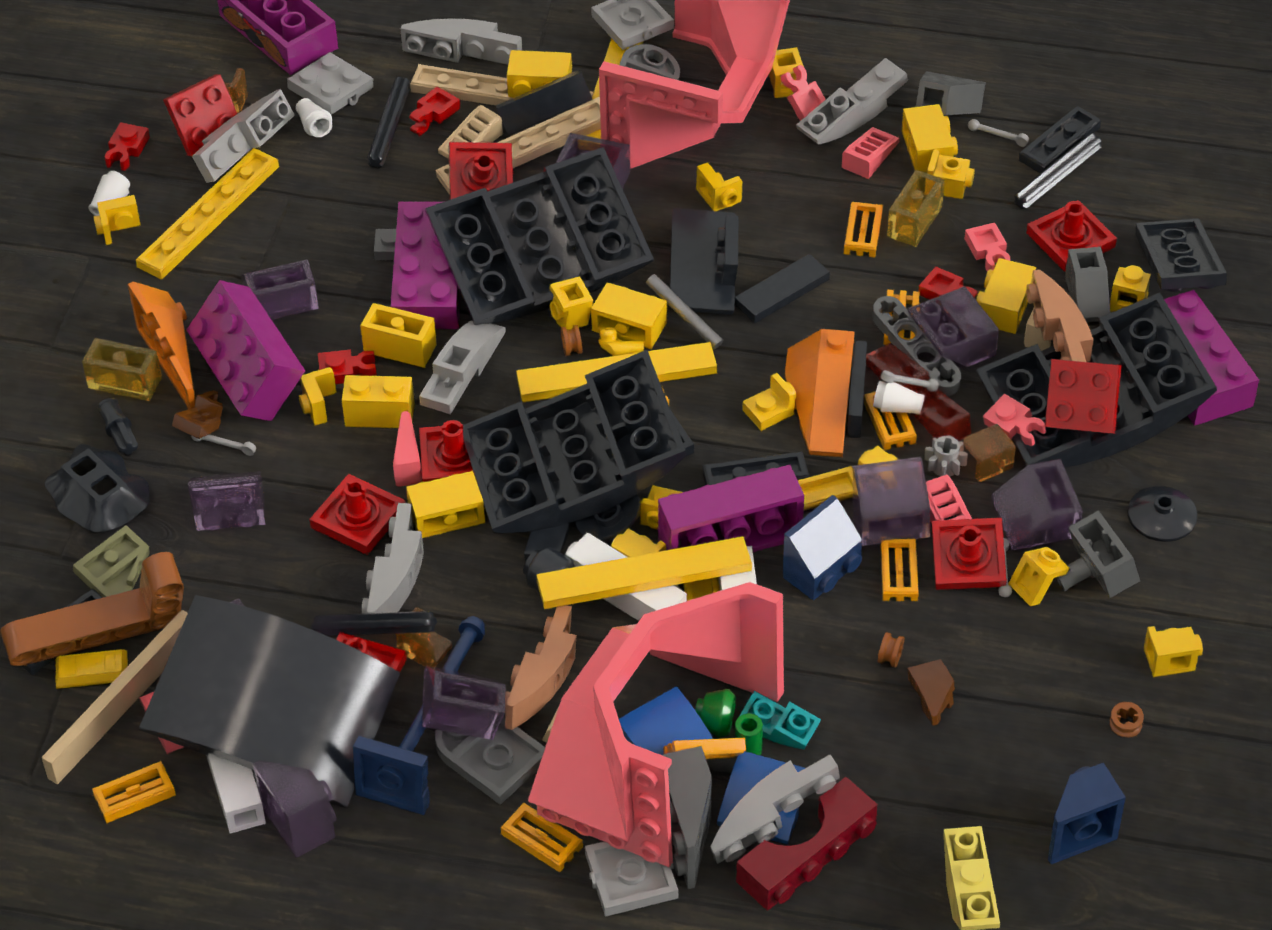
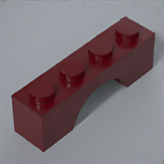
M847 777L843 778L833 788L819 797L818 820L821 824V829L813 838L802 844L792 846L777 845L764 840L737 861L736 882L767 911L777 903L782 904L786 902L798 886L805 881L810 882L814 880L821 872L822 867L832 859H840L852 843L859 838L864 839L873 832L877 824L878 804Z

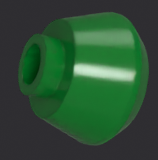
M730 689L707 692L704 699L698 698L695 711L708 731L717 738H723L730 733L736 696Z

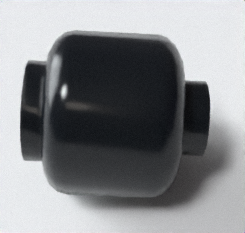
M545 547L540 551L536 549L530 554L524 565L523 574L526 575L527 585L539 592L537 574L573 568L575 565L570 557L551 547Z

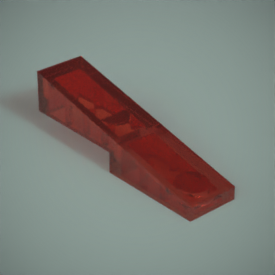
M892 343L866 355L867 366L883 382L885 381L880 376L884 370L894 375L926 381L930 379L927 370ZM895 382L918 394L925 395L920 415L912 414L934 438L938 439L939 437L949 435L960 441L971 435L970 413L939 389L929 391L926 387Z

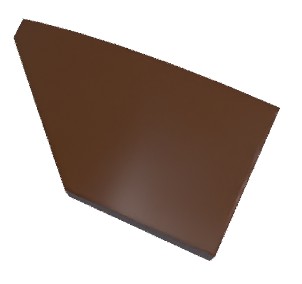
M212 390L197 395L194 408L176 413L172 426L197 439L219 429L223 405L217 402L218 392Z
M941 659L907 668L908 680L921 697L922 711L932 725L939 724L941 721L940 714L945 708L950 709L954 704V680Z

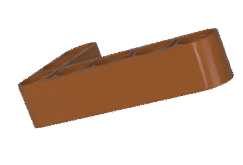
M161 552L146 558L142 563L140 588L15 620L4 625L0 633L10 664L13 666L28 665L165 628L181 612L184 591L173 554Z

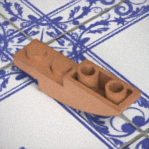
M1039 269L1033 270L1031 284L1026 286L1028 303L1034 304L1033 320L1035 328L1041 329L1044 341L1053 340L1055 351L1061 352L1062 357L1060 360L1090 362L1093 337L1081 311L1065 290L1052 278Z
M559 606L556 608L553 617H547L543 637H545L544 643L538 642L535 654L525 652L521 665L514 666L510 685L513 687L511 692L505 691L500 709L502 713H506V729L513 730L539 712L553 698L568 676L575 660L577 635L569 634L571 629V606Z

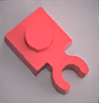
M798 65L793 68L796 80L787 72L781 75V81L787 88H791L793 94L788 96L787 99L801 121L826 99L816 81L807 83L806 70L802 65Z
M995 222L965 230L964 239L975 259H986L985 269L987 272L989 269L994 270L998 258L1010 260V255L1006 252L1007 243Z
M1006 394L983 415L985 425L1010 440L1018 433L1021 435L1023 443L1028 446H1034L1035 444L1034 436L1029 432L1036 430L1042 434L1046 433L1045 423L1039 418L1032 417L1030 408Z

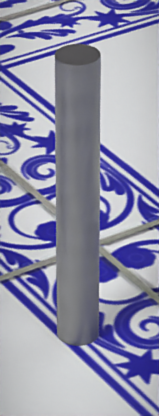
M655 274L648 278L646 284L660 298L666 300L667 304L706 342H711L713 349L718 348L722 344L723 339Z

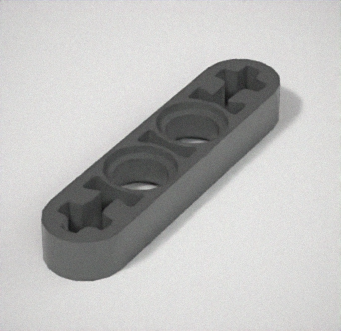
M892 296L878 298L873 305L872 314L876 326L883 334L885 333L888 336V340L923 380L928 381L934 378L938 381L939 387L933 392L945 397L957 393L961 383L959 368L897 298ZM893 311V318H892V316H891L889 313H887V312ZM902 330H910L916 336L913 339L905 340L899 337L898 333ZM922 352H929L934 355L935 359L931 362H923L918 359L917 355ZM940 375L946 380L940 381Z

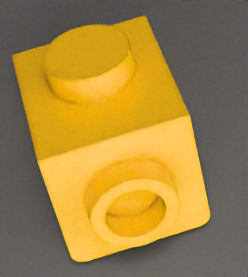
M330 367L302 375L300 378L302 395H299L300 405L304 415L310 413L315 426L327 422L323 397L336 393L334 373Z

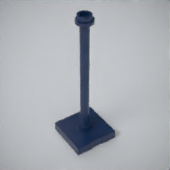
M469 616L460 623L458 630L461 636L399 747L358 736L353 745L356 795L421 815L425 814L430 805L427 781L429 774L428 756L413 751L473 642H479L483 639L485 624L481 619Z

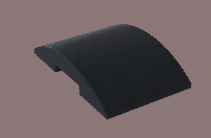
M604 147L546 166L542 173L490 191L483 188L425 208V212L474 325L501 322L549 309L550 302L553 301V294L550 290V284L580 276L588 292L591 293L605 287L607 282L614 283L654 261Z
M1160 293L1100 317V327L1090 330L1093 337L1090 362L1122 365L1115 433L1046 427L1045 434L1036 430L1029 432L1034 436V446H1028L1023 443L1021 435L1016 433L1012 439L1028 469L1044 470L1076 466L1127 450L1173 426L1192 413L1217 391L1215 383ZM1038 344L976 369L993 404L1006 394L1030 408L1032 417L1039 418L1044 423L1046 422L1051 359L1060 360L1062 357L1061 352H1056L1054 346L1041 351Z
M648 350L586 374L584 376L587 384L528 408H525L523 402L520 401L463 425L464 443L494 533H515L546 529L600 513L645 490L665 476L687 455Z
M195 595L139 730L209 756V753L274 777L278 779V783L347 808L355 789L353 745L358 736L374 740L400 672L349 645L299 624L238 604Z

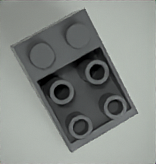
M702 746L662 755L672 759V765L668 769L671 835L672 844L676 851L673 854V864L677 876H684L687 889L695 888L711 821L712 776Z

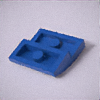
M677 686L619 718L624 737L628 742L660 755L664 754L663 747L673 741L713 739L695 709Z
M745 751L739 755L725 791L717 825L721 826L737 803L758 782L785 764V762ZM794 765L797 772L805 769L804 767ZM799 807L787 813L784 811L779 812L782 828L778 829V834L771 841L789 844L799 817Z

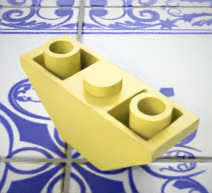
M982 826L944 829L946 882L953 920L960 930L1000 928Z

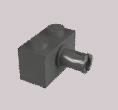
M1099 510L1068 527L1075 550L1080 558L1067 565L1069 571L1066 575L1055 577L1064 592L1090 576L1096 578L1109 598L1140 582L1134 558Z

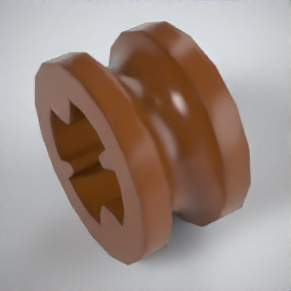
M573 325V328L570 330L566 329V327H561V340L565 356H570V353L573 351L577 352V354H582V341L578 325Z
M885 633L879 650L878 663L883 664L885 661H888L891 667H897L904 645L903 636L893 638L891 633Z
M1132 702L1118 703L1111 711L1110 727L1112 731L1121 737L1128 738L1139 734L1144 720L1142 709ZM1129 716L1133 717V723L1128 721L1122 724L1120 722L1121 717L1124 719Z

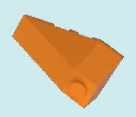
M137 282L129 283L128 288L137 330L189 409L194 408L196 399L183 322L187 320L184 307L180 302L175 303L167 291Z
M821 329L788 348L785 380L792 384L796 392L794 408H796L799 416L800 428L809 455L843 458L852 373L854 331Z

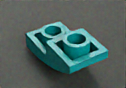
M756 691L753 692L740 716L748 713L755 714L762 720L763 738L803 750L821 721L820 718L791 702L784 708Z

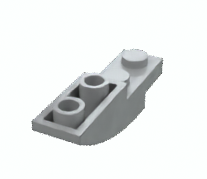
M432 19L403 24L400 28L403 51L459 63L462 55L508 65L511 50L522 51V38L498 32L497 23L471 19Z
M884 58L847 91L841 87L796 124L797 129L817 144L830 142L853 132L888 107L886 99L908 81L907 73L887 58Z
M281 89L253 103L202 141L204 146L192 158L206 183L216 181L250 149L263 145L295 116Z
M472 320L462 326L451 337L433 362V374L419 396L420 405L451 414L472 377L480 376L504 336L506 328L492 323L474 325Z
M398 503L396 517H390L389 537H393L392 544H386L385 557L376 556L374 569L367 571L366 589L370 591L369 598H363L362 613L398 612L416 582L424 550L422 532L413 531L412 504Z
M831 754L800 772H797L790 760L758 782L737 803L719 828L710 846L717 864L723 860L730 862L739 858L745 853L746 847L757 841L761 843L764 840H771L778 834V829L782 828L779 812L784 811L787 813L793 811L809 795L815 792L822 794L833 788L836 780L840 779L838 766Z

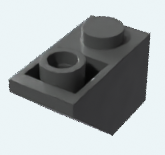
M926 71L920 79L916 107L940 104L943 115L980 113L986 82Z
M1101 247L1069 249L1065 279L1070 297L1081 311L1086 322H1097L1100 317L1110 314L1108 274Z

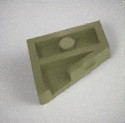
M125 525L73 564V572L88 587L97 591L102 597L133 590L141 573L142 563L150 554L149 546Z

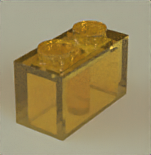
M915 170L889 209L887 237L917 247L943 206L945 180Z
M95 338L82 361L88 388L150 401L162 378L156 350Z

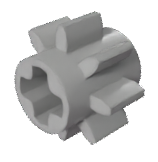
M949 435L939 437L938 439L933 438L932 447L925 448L924 460L929 461L928 471H934L938 476L949 475L950 477L954 474L958 476L960 466L967 465L968 453L963 452L964 442H958L957 439Z

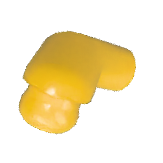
M605 327L600 331L601 339L598 341L601 348L613 356L644 351L643 340L622 341L617 338V330L613 327Z

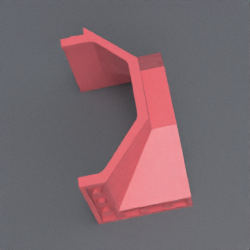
M675 0V29L673 31V38L701 44L712 50L726 74L719 90L603 61L599 68L601 148L604 147L611 164L632 169L714 138L721 123H743L772 69L790 0Z
M751 582L644 614L637 624L613 627L561 699L528 802L537 805V815L542 816L549 822H557L572 828L581 835L592 836L607 842L616 849H624L637 854L649 862H657L667 867L671 866L673 854L668 769L672 765V759L628 742L624 737L613 702L649 651L650 655L748 692L753 693L756 691L770 700L778 702L784 693L783 594Z

